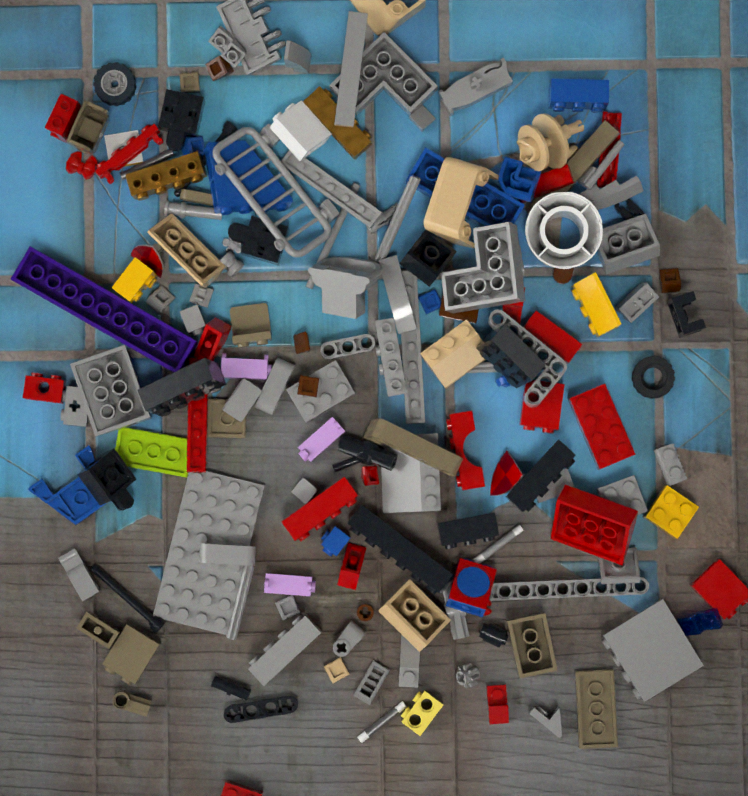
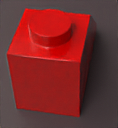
M217 317L208 322L194 356L200 360L206 358L214 361L225 344L232 326Z
M348 543L337 583L338 586L356 590L366 547Z

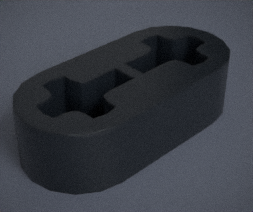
M630 199L625 200L629 211L625 208L619 209V203L614 205L615 211L625 221L634 218L630 212L634 215L645 214Z

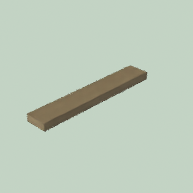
M605 120L567 162L570 166L574 183L537 197L528 207L532 209L540 199L549 194L569 192L620 133Z

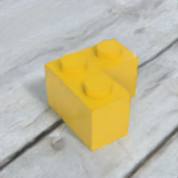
M135 257L111 288L130 303H133V301L137 302L143 295L142 290L151 289L156 283L157 279L155 278L157 275Z

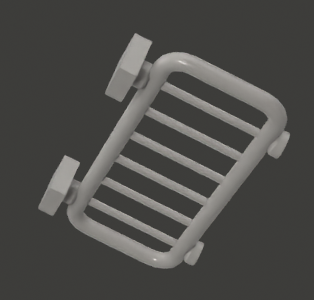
M270 124L263 127L260 133L251 127H243L214 147L213 158L217 163L215 170L219 175L224 173L227 175L277 239L274 241L277 250L282 251L284 249L293 257L305 256L331 236L332 229L329 223L334 221L340 213L329 199L323 201L318 208L273 152L272 148L277 145L280 139L270 129ZM246 134L251 135L257 143L226 163L220 155L221 150ZM260 146L268 158L238 178L229 165ZM272 161L280 173L250 193L241 180ZM283 176L292 188L261 208L253 195ZM295 191L304 203L273 223L264 211ZM307 206L315 218L285 238L276 226ZM319 221L324 228L323 234L300 250H296L290 245L289 240Z

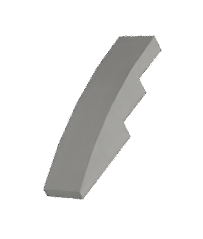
M635 176L619 185L617 180L601 189L595 184L591 190L587 189L579 195L588 199L599 210L625 201L644 190L639 178Z

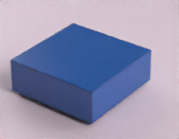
M436 289L418 297L426 315L440 309L441 300Z

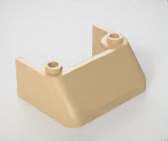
M350 0L358 12L368 13L367 24L377 36H380L383 32L388 35L426 6V0H419L409 8L400 0H394L388 5L383 0Z
M453 157L445 158L424 218L425 229L455 245L475 249V244L469 241L471 235L470 224L464 221L476 185L484 186L489 179L499 180V175L485 167Z

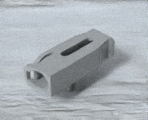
M504 58L500 59V68L499 63L487 65L456 81L445 92L442 89L438 91V95L449 116L454 115V111L468 108L512 85L513 80L508 74Z

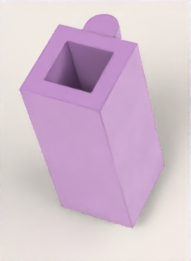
M222 353L221 371L224 379L267 380L271 372L272 365L268 361L269 355H264V360L226 358L227 354Z
M333 417L330 418L298 447L300 449L298 454L305 462L307 460L312 462L341 437L345 430Z
M266 573L264 593L311 596V592L315 593L316 581H312L313 577Z

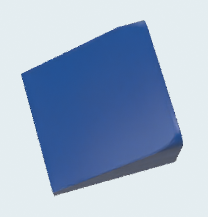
M203 136L186 138L182 149L183 156L196 151L203 156L205 154Z

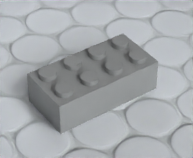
M307 614L304 617L302 615L297 617L292 622L294 627L290 630L286 628L277 636L280 639L276 643L272 641L263 649L266 652L264 655L260 656L258 654L249 662L251 667L248 670L263 686L322 632Z

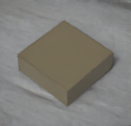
M198 72L179 74L182 93L200 92Z

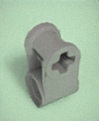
M351 620L334 643V653L339 657L348 655L367 632ZM345 643L347 651L345 653H338L337 644L342 645Z

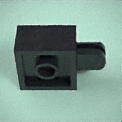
M166 89L158 127L160 130L168 132L166 144L170 150H182L186 136L198 137L206 102L204 97Z
M251 216L249 226L240 223H232L229 226V238L232 241L243 244L242 255L279 266L283 250L279 251L276 249L274 241L277 239L260 218ZM277 225L276 227L282 235L287 238L289 226Z
M114 448L102 453L77 474L99 505L112 501L119 511L131 508L134 504V499L126 488L136 478Z

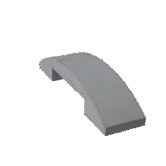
M397 255L378 260L383 268L382 276L398 334L416 330Z

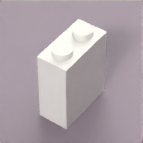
M302 100L297 104H290L284 113L279 112L272 119L274 122L270 126V129L299 161L324 145L332 135Z

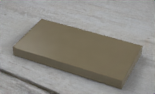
M614 669L575 671L579 749L618 747Z

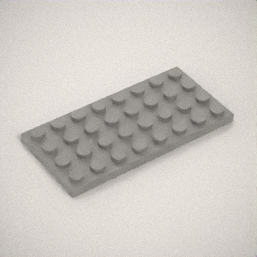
M208 471L206 473H188L153 613L154 617L157 616L164 620L227 635L244 566L199 563L200 543L250 546L265 485Z

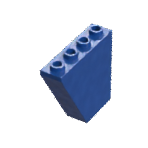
M245 140L235 141L222 149L220 155L227 163L250 148ZM208 142L204 153L215 214L230 215L233 212L247 214L254 211L225 173L219 175L216 172L215 165L217 163L213 158V149L219 142ZM252 150L229 165V167L239 178L260 164L262 160ZM264 165L241 180V182L251 193L275 176ZM276 180L253 195V197L263 208L284 194L286 190ZM287 195L264 212L269 210L286 211L293 203V199L290 195Z

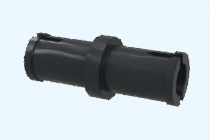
M216 675L211 684V687L227 692L226 695L231 696L232 694L246 701L251 693V689L240 686L233 680L230 682Z

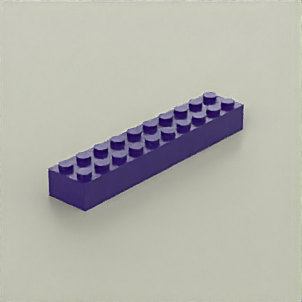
M31 246L11 277V280L173 373L185 367L198 344L191 337Z

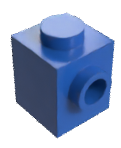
M335 526L331 532L327 530L321 538L323 541L321 545L324 547L322 550L330 557L333 554L337 556L351 538Z

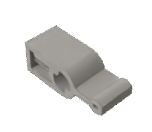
M75 548L58 558L82 601H86L101 592Z

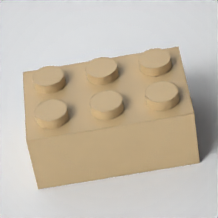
M410 579L378 610L419 652L451 621Z

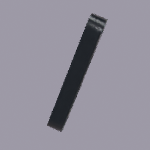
M283 696L230 705L224 710V719L229 723H237L291 714L297 710L298 701L293 696ZM287 699L295 702L292 710H289L288 707H282L283 712H279L278 700H281V704L287 703ZM268 702L276 705L274 713H268L265 710V705ZM253 705L256 707L257 713L255 716L247 715L246 708ZM239 707H243V715L245 718H241V714L236 715L235 719H232L231 716H227V713L230 712V709H233L234 712L241 711Z

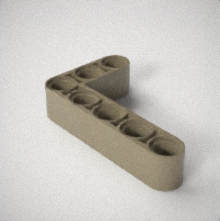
M380 418L370 421L363 437L364 440L376 445L386 444L452 477L456 476L463 461V458Z

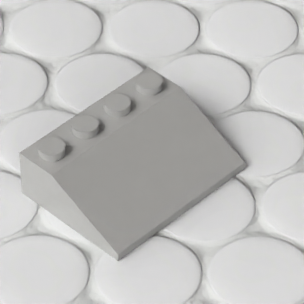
M125 345L70 364L95 437L152 419L150 412L145 411L137 391L141 387Z
M438 433L415 434L438 446ZM386 444L380 445L384 450L395 453L398 456L392 471L381 467L383 513L441 511L439 470Z

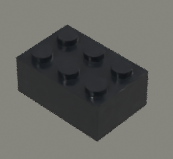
M506 324L491 331L476 347L480 355L493 365V368L507 379V382L515 388L531 382L546 365Z
M495 512L437 523L440 544L445 546V549L456 548L457 543L464 542V546L477 544V539H483V542L496 540L495 536H499Z

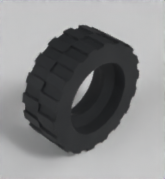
M650 356L643 358L635 365L631 380L638 394L640 393L643 397H648L649 399L660 398L673 387L675 372L672 369V365L666 359H662L659 356ZM650 368L660 370L663 376L661 384L656 387H651L644 381V373Z

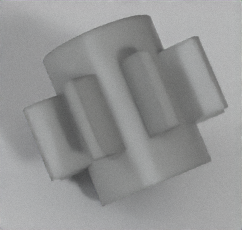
M471 663L458 667L459 672L456 674V679L460 685L468 688L478 684L476 680L480 678V672L477 667L472 666Z

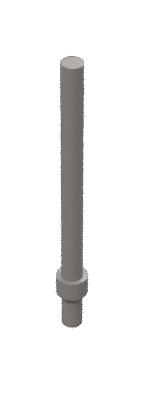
M353 183L350 190L357 194L360 185ZM341 209L332 228L331 236L327 239L317 263L328 257L348 214L344 209ZM310 275L305 287L313 289L315 284L312 280V275Z

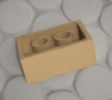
M467 319L420 353L424 362L445 389L486 360L476 349L482 342V339Z

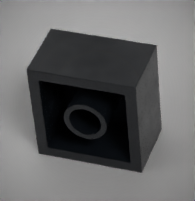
M425 229L399 264L430 287L457 251L435 234Z

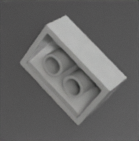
M643 214L603 228V237L597 253L607 275L660 256V244L647 215Z

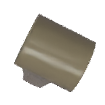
M119 691L114 695L112 702L117 709H123L147 717L152 700L130 694L126 691ZM118 695H124L127 698L125 705L117 703L116 698Z

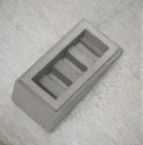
M373 660L353 696L371 705L390 670ZM373 668L383 674L382 677L372 672ZM369 675L379 680V682L376 683L369 679ZM365 682L375 687V689L372 690L365 686ZM361 689L371 694V696L368 697L361 693Z

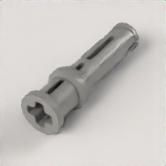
M166 200L164 217L172 213L174 216H180L181 219L189 216L222 220L221 213L215 214L214 208L187 205L184 201L176 203Z

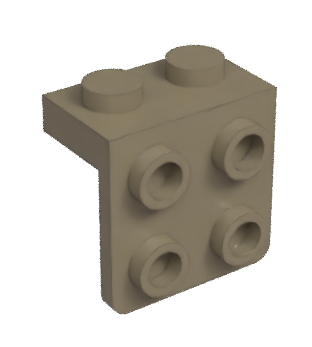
M266 303L237 306L230 309L234 346L238 345V348L249 347L251 343L266 345L268 341H272L269 312Z

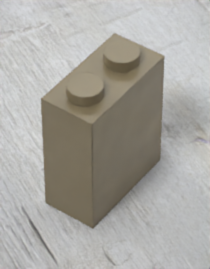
M126 624L102 664L106 666L105 670L113 675L115 673L121 675V680L129 685L132 683L137 684L161 643L132 625Z

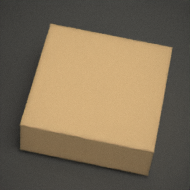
M341 657L324 666L332 683L350 674Z

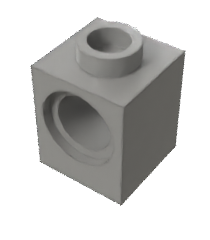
M198 305L180 311L189 335L193 333L196 336L203 333L206 323Z

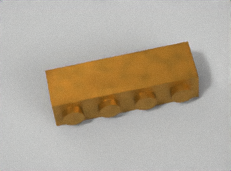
M319 86L303 103L331 132L332 136L349 155L356 160L372 145L370 141L372 137L366 130L361 131L357 127L359 123L354 120V128L335 126L337 103L331 99L333 95L326 88L323 90Z

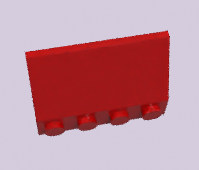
M565 484L557 498L551 539L623 565L635 528L638 511Z

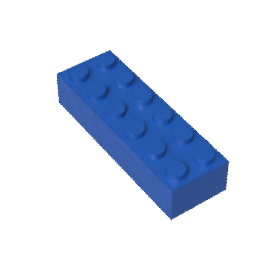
M425 147L406 179V184L410 176L415 175L419 177L420 183L416 190L431 198L445 158ZM488 183L484 186L476 185L465 218L480 227L506 222L515 224L525 205Z

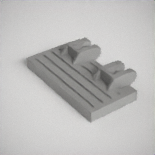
M228 0L216 7L227 31L247 52L241 60L246 74L250 76L281 60L282 57L278 50L284 48L286 42L281 41L271 47L268 42L282 35L281 31L278 30L263 37V35L270 31L262 16L271 12L270 7H264L255 13L253 11V8L263 4L266 0H253L249 3L247 2L249 0Z

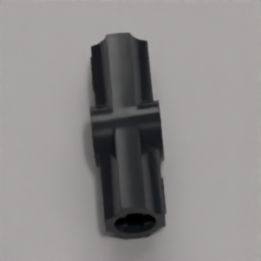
M346 435L341 438L338 448L339 452L353 456L364 464H374L390 471L395 467L398 457L395 453L379 448L375 443L366 440L362 442Z

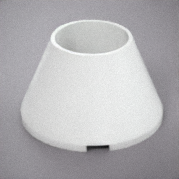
M556 192L540 199L531 209L525 226L526 240L532 253L544 264L558 269H571L586 263L597 252L603 237V223L596 207L585 197L573 192ZM564 217L573 221L579 229V243L570 249L554 247L545 235V225L550 220Z

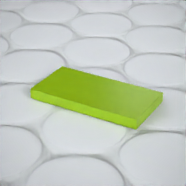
M132 428L118 430L115 450L127 467L188 477L186 472L187 438Z

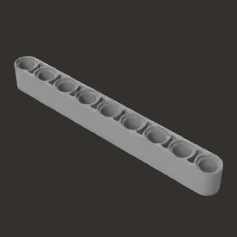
M640 577V580L644 583L643 590L637 591L635 583H624L625 589L622 592L616 590V583L605 584L606 589L602 593L596 590V585L601 582V578L493 583L489 600L641 595L648 591L649 582L647 579ZM583 582L586 584L587 589L584 593L580 594L576 588L579 583ZM561 583L566 584L568 588L565 594H559L557 591V587ZM541 584H545L548 587V592L545 595L538 593V587ZM522 585H526L529 588V593L526 596L519 594V588ZM502 586H507L510 589V593L506 597H502L499 593V589Z

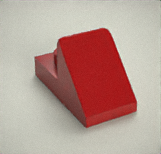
M506 684L486 686L489 724L509 723Z

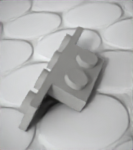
M394 318L377 320L375 324L379 345H375L377 357L381 356L382 364H378L380 375H384L388 397L406 394L407 390Z

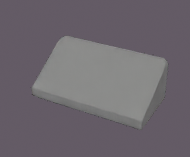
M242 378L222 410L239 422H242L262 393V390L245 378Z

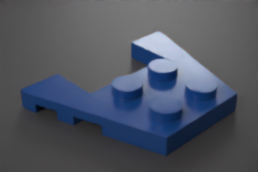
M90 445L75 455L84 469L95 460ZM79 477L56 494H53L43 479L28 488L31 493L35 494L75 525H78L107 504L99 505Z

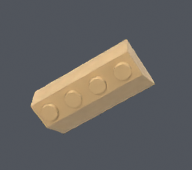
M172 213L147 232L204 288L214 282L226 267Z

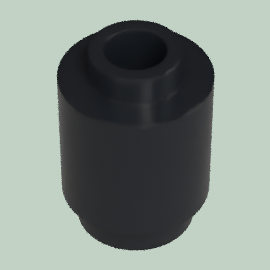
M484 623L479 637L482 638V641L500 648L501 645L506 644L509 635L506 634V629L492 623Z

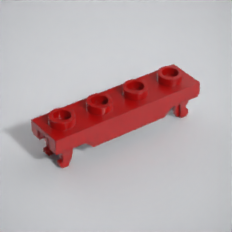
M602 112V123L606 120L620 134L601 154L598 166L618 140H620L622 113ZM619 153L597 180L598 188H603L617 180Z
M155 124L145 126L141 130L142 133L138 137L130 138L123 149L118 148L111 154L112 157L109 160L101 161L95 170L100 179L105 177L108 179V183L112 184L114 178L110 172L122 169L147 149L152 139L158 145L163 144L162 138L158 136L160 134L158 127Z

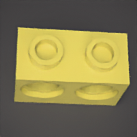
M426 690L423 693L419 691L412 700L415 702L411 709L407 707L401 715L403 717L401 722L419 736L422 735L443 706V703ZM424 699H430L432 706L429 709H424L421 706V702ZM413 714H417L421 718L420 723L417 725H413L409 721Z

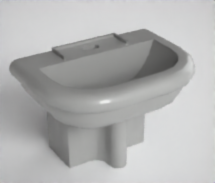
M339 256L326 258L310 267L308 273L312 275L314 284L322 288V313L353 319L365 313V291L378 281L379 276L383 273L382 266L370 260Z

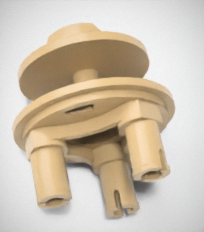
M541 113L535 116L532 125L527 124L519 129L517 144L520 150V160L535 171H542L547 166L553 169L562 168L567 163V160L572 158L579 150L576 145L569 146L568 139L571 138V135L584 131V125L579 126L582 124V121L577 120L567 125L563 124L564 119L561 115L552 117L549 114Z

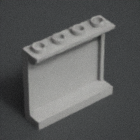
M659 599L650 607L609 632L602 634L604 637L601 640L607 650H612L614 654L612 656L613 661L617 667L621 665L624 670L622 673L627 683H632L634 687L632 692L637 700L641 699L643 702L704 666L663 599Z

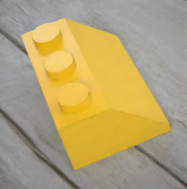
M596 272L573 284L571 293L576 301L579 300L582 306L580 311L584 318H588L590 322L588 327L592 335L596 334L598 338L621 325L618 315Z

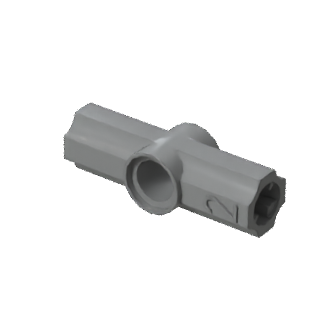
M452 580L443 591L446 615L451 619V634L453 640L469 637L465 618L466 612L446 606L453 584Z

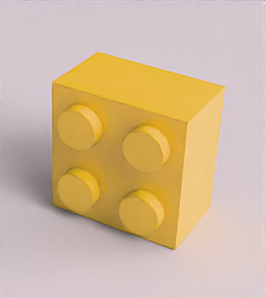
M665 485L643 518L674 539H678L699 506L668 485Z

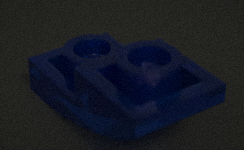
M717 608L694 612L678 618L685 636L699 635L704 630L721 629L723 626Z

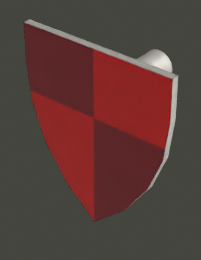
M159 244L136 246L130 256L136 257L159 278L162 277L164 266L159 254L163 248Z
M508 450L501 457L494 471L490 496L506 494L526 475L522 473Z

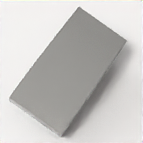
M222 26L216 30L208 41L222 53L221 57L234 68L237 67L247 54L238 41Z

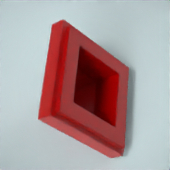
M377 465L362 467L361 478L365 486L379 484Z

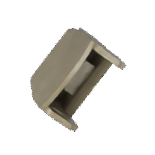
M84 101L66 142L85 154L95 153L109 124L108 110L91 102Z

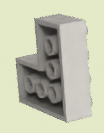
M385 32L363 52L356 116L383 90L410 116L438 89V86ZM341 74L329 85L330 90L337 97Z
M506 222L473 228L477 267L441 273L445 311L459 313L524 302L525 292L517 225Z

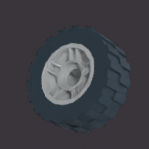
M118 62L101 66L102 68L98 69L97 74L94 76L93 86L95 93L102 102L110 106L125 105L126 102L131 100L132 96L134 97V92L137 88L133 73L124 64H119ZM112 81L118 82V86L112 87Z

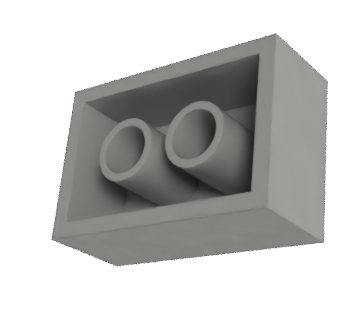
M336 360L309 375V377L319 378L317 398L297 395L299 382L286 389L306 424L356 395Z

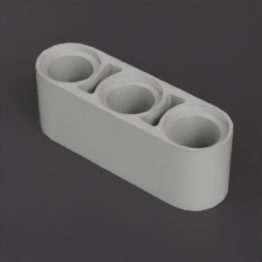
M363 334L329 341L321 346L320 352L326 360L371 352L375 348V340L371 335ZM363 339H370L372 346L370 348H363L361 342ZM350 342L353 344L351 352H345L342 349L345 343ZM327 346H331L335 349V352L331 356H326L324 349Z
M277 357L255 408L273 415L293 373L294 364Z
M200 543L199 563L255 566L256 547Z

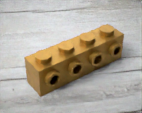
M196 151L125 174L131 196L135 200L142 201L155 193L156 195L164 194L167 192V189H179L189 182H201L204 177H207L202 157Z

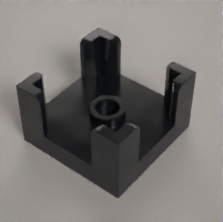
M694 291L671 298L667 302L679 338L700 332L706 328L703 319L688 323L686 310L683 309L684 306L690 305L691 302L696 300Z

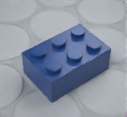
M551 79L549 84L548 109H553L554 112H563L564 109H572V112H583V109L591 110L593 113H601L602 110H606L609 104V80Z

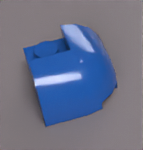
M505 157L499 172L500 187L505 194L513 198L532 202L541 177V171L524 167L522 161Z

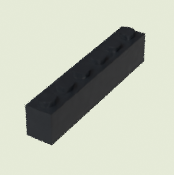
M363 505L358 508L348 521V524L351 525L349 530L357 536L360 534L364 535L366 543L373 548L375 545L381 548L380 553L387 559L390 557L394 558L397 561L395 563L396 566L403 571L406 568L411 571L412 574L410 576L419 583L422 580L428 584L425 588L434 595L436 592L442 594L455 577Z

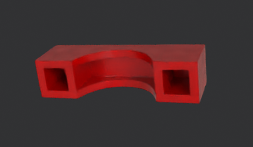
M466 411L449 414V419H446L447 429L452 431L453 437L449 438L450 447L455 449L456 455L463 458L458 470L459 476H456L457 487H461L462 491L485 487L482 467L471 464L463 451L466 437L475 430L473 412Z

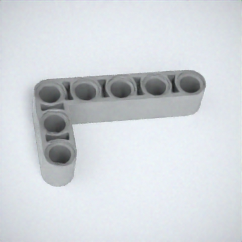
M494 310L491 312L488 320L492 329L495 330L504 324L509 328L514 327L518 332L517 336L522 341L528 339L532 342L533 346L530 349L536 355L542 351L548 356L546 360H542L546 364L543 368L544 371L524 396V402L527 406L537 407L567 370V364L504 311ZM499 315L502 317L503 322L496 324L493 322L492 317ZM560 364L563 370L557 373L553 370L552 366ZM547 378L550 381V386L547 388L543 387L540 380ZM530 393L537 394L538 401L531 402L528 399V395Z

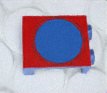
M460 558L446 606L483 618L497 569L487 564L475 563L471 559Z

